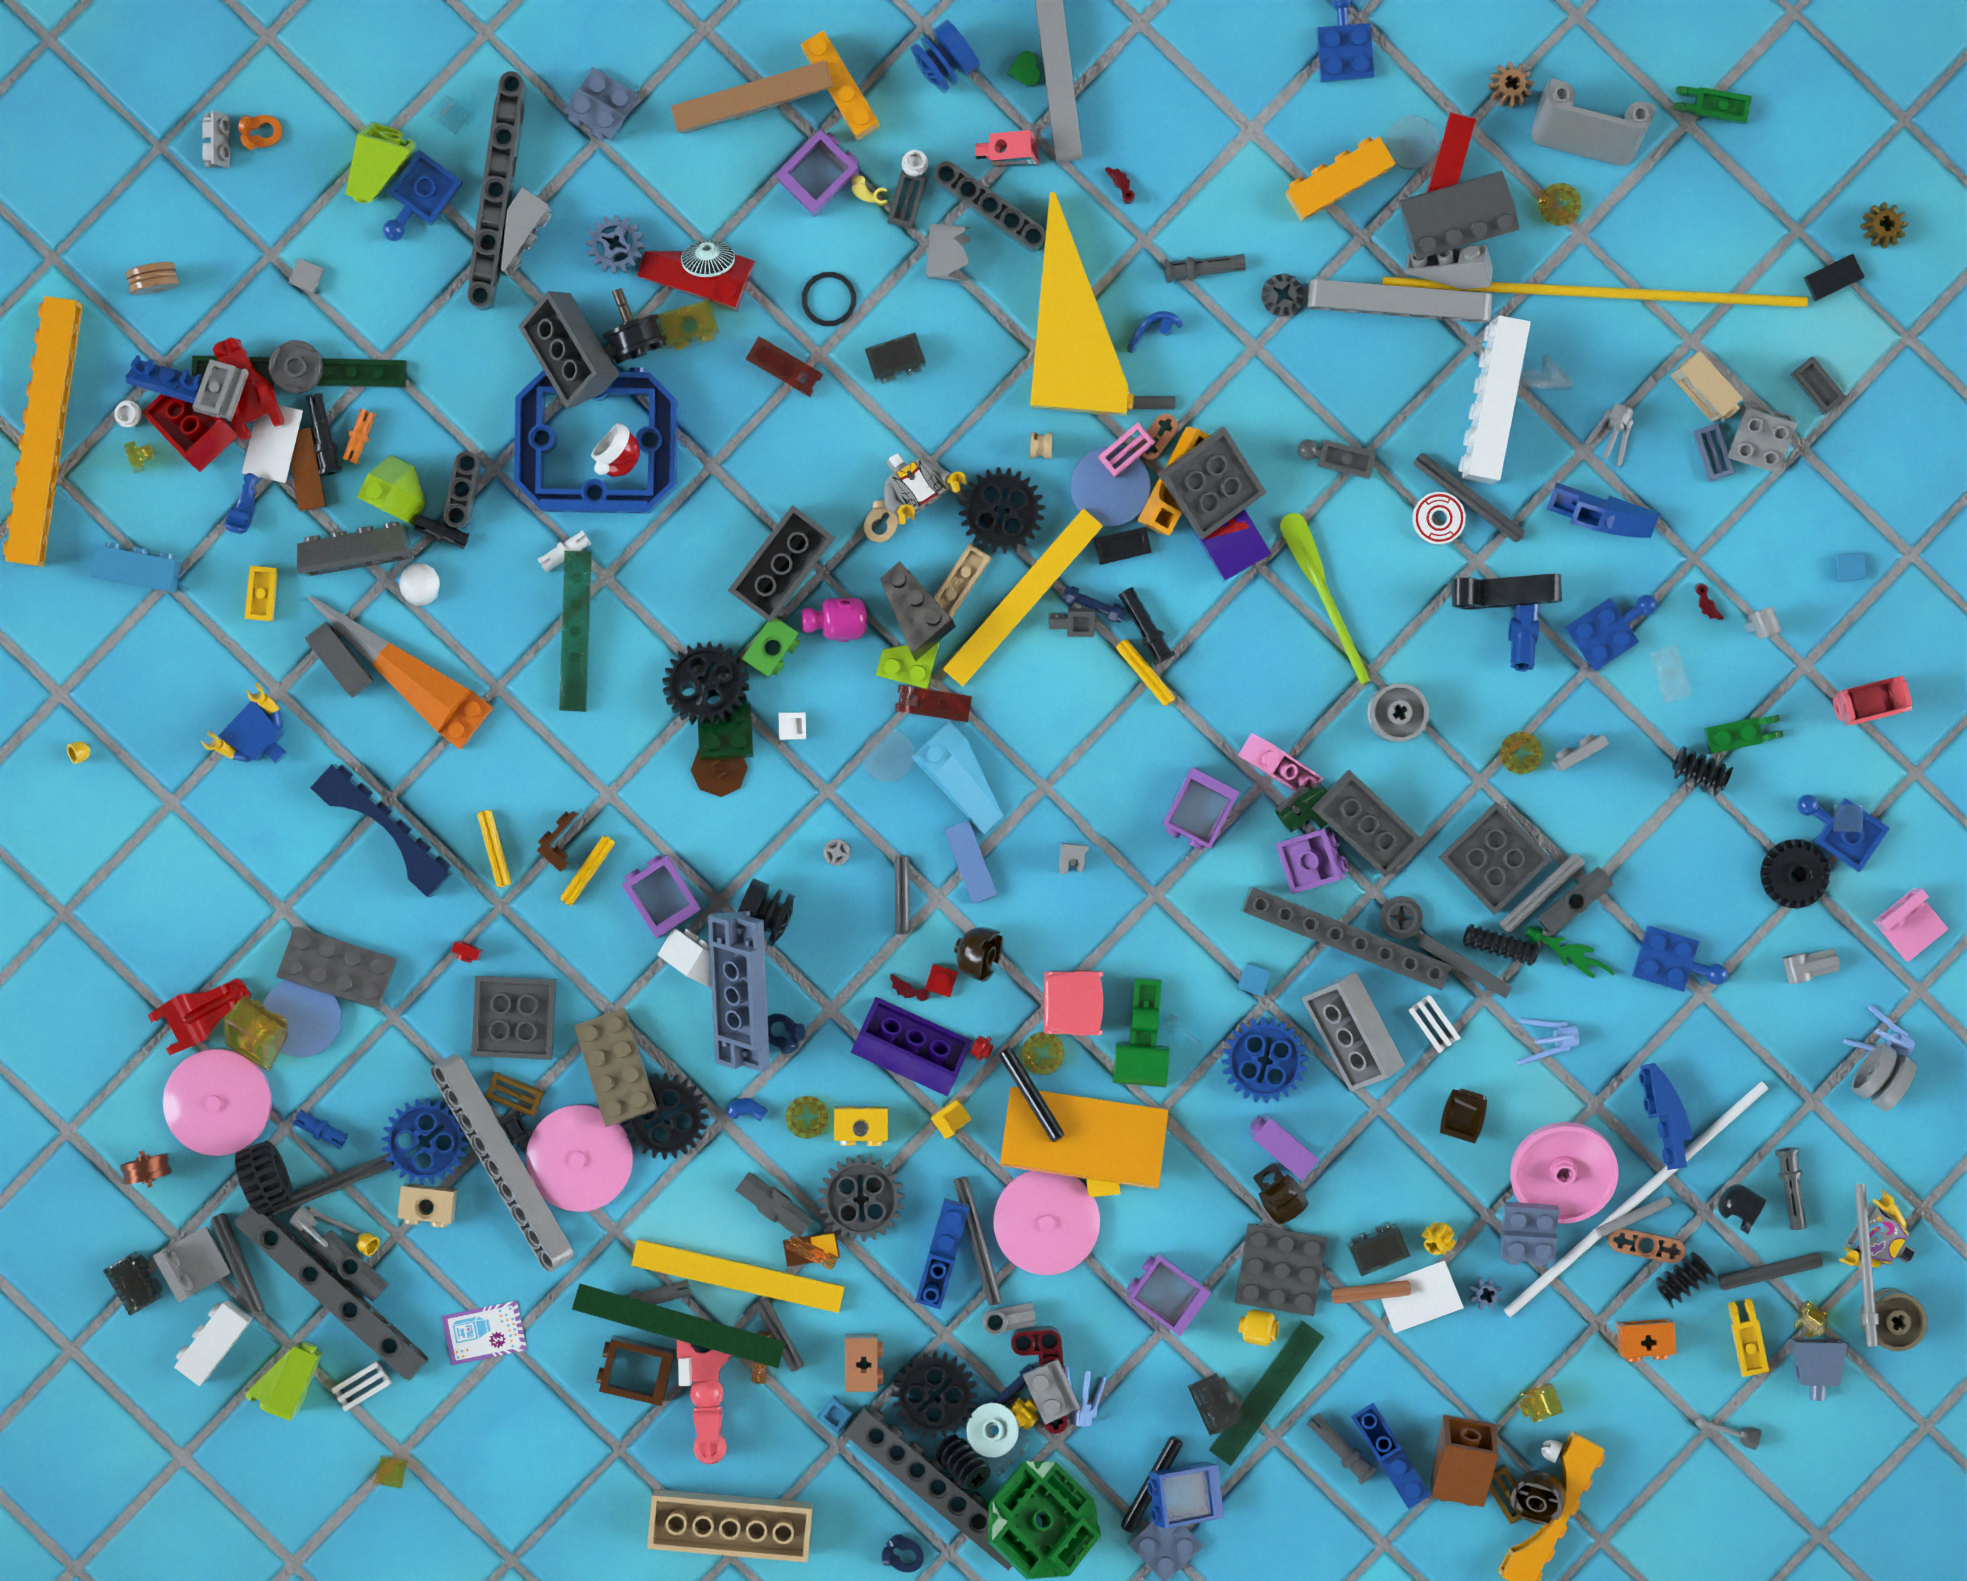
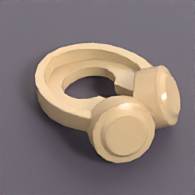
M884 500L873 502L872 511L867 515L864 523L866 536L876 543L890 539L897 529L899 517L895 516L885 507ZM888 512L889 518L886 521V532L882 535L875 534L872 531V523L877 519H881L883 513Z

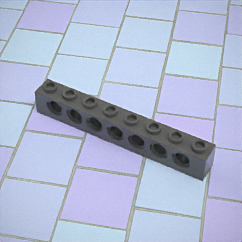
M1251 886L1240 910L1439 990L1443 989L1452 967L1449 964Z
M864 1405L845 1428L844 1435L1009 1571L1012 1565L988 1543L989 1507L985 1505L986 1499L976 1491L972 1494L970 1491L963 1489L953 1476L944 1471V1466L937 1458L934 1457L931 1460L924 1454L925 1449L914 1440L909 1442L903 1437L905 1433L900 1427L894 1423L890 1426L883 1420L884 1415L873 1406L868 1408ZM878 1428L883 1431L884 1437L881 1440H873L869 1432L872 1429ZM898 1445L904 1449L905 1453L901 1457H894L891 1455L890 1449ZM917 1462L924 1465L925 1471L921 1474H914L910 1469L911 1465ZM934 1480H942L946 1487L942 1491H935L932 1489L931 1483ZM955 1497H962L966 1500V1504L962 1508H955L951 1501ZM976 1514H983L987 1520L982 1525H976L972 1522V1517Z

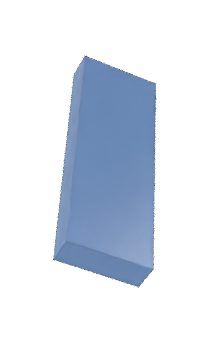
M969 820L944 829L972 903L975 904L998 895Z

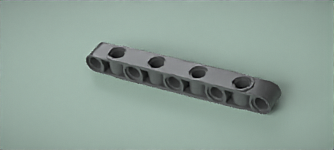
M514 71L505 72L500 77L472 250L468 299L479 310H488L495 302L501 272L507 209L511 204L522 131L526 84L522 77ZM511 80L519 81V87L515 91L506 90V85ZM502 133H510L511 140L507 144H500L498 142L499 136ZM494 186H503L501 196H491V189ZM487 238H494L496 241L495 247L491 250L483 249V242ZM487 291V300L483 303H477L475 301L477 292Z
M249 1205L235 1220V1224L244 1234L403 1378L410 1381L428 1362L427 1356L269 1212L259 1215ZM269 1230L276 1232L278 1235L277 1243L274 1244L268 1241L266 1235ZM311 1266L317 1270V1279H310L307 1276V1267ZM350 1302L356 1305V1315L347 1313L345 1309L346 1303ZM388 1338L395 1340L397 1349L394 1351L388 1350L385 1346V1340Z

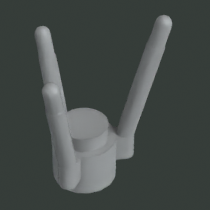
M1614 404L1612 411L1607 409L1602 420L1585 440V445H1589L1604 425L1610 421L1608 426L1614 430L1606 446L1603 458H1608L1619 431H1623L1617 460V467H1621L1629 432L1633 424L1631 420L1634 414L1633 410L1620 404Z
M302 1206L293 1215L289 1223L295 1227L294 1230L303 1237L324 1263L329 1261L314 1248L316 1243L308 1235L310 1234L324 1247L328 1246V1243L313 1229L318 1223L315 1217L355 1235L359 1234V1230L320 1213L314 1207L307 1210Z

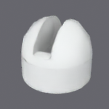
M1552 1439L1545 1441L1541 1448L1543 1457L1555 1463L1563 1443Z

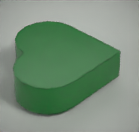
M1030 51L1021 52L1007 75L1024 86H1036L1040 80V71L1036 67V55Z

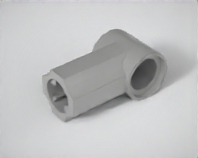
M1773 606L1751 613L1748 616V621L1745 623L1747 633L1758 636V639L1782 632Z
M1833 948L1810 954L1799 953L1782 958L1788 984L1809 981L1815 976L1840 971L1838 955Z
M1032 1302L998 1309H988L982 1316V1324L985 1330L992 1335H998L1005 1331L1035 1326L1036 1321ZM992 1315H999L1002 1318V1322L997 1328H991L987 1324L989 1317Z

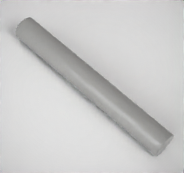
M1665 1196L1597 1227V1234L1602 1238L1671 1206V1201L1668 1196Z

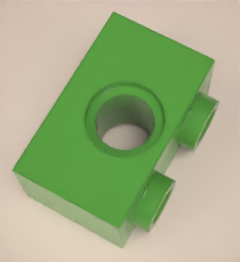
M775 617L771 623H766L742 659L769 678L772 674L777 676L785 665V662L782 660L787 652L792 654L801 641L797 639L800 634ZM773 640L778 641L781 646L780 652L774 656L766 652V645Z

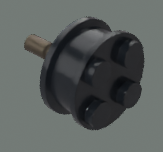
M622 288L612 291L623 320V324L619 325V327L603 334L604 339H609L614 352L611 356L612 360L619 364L630 359L642 357L650 350L654 351L667 346L665 342L667 337L666 335H661L656 322L659 318L658 314L633 319Z

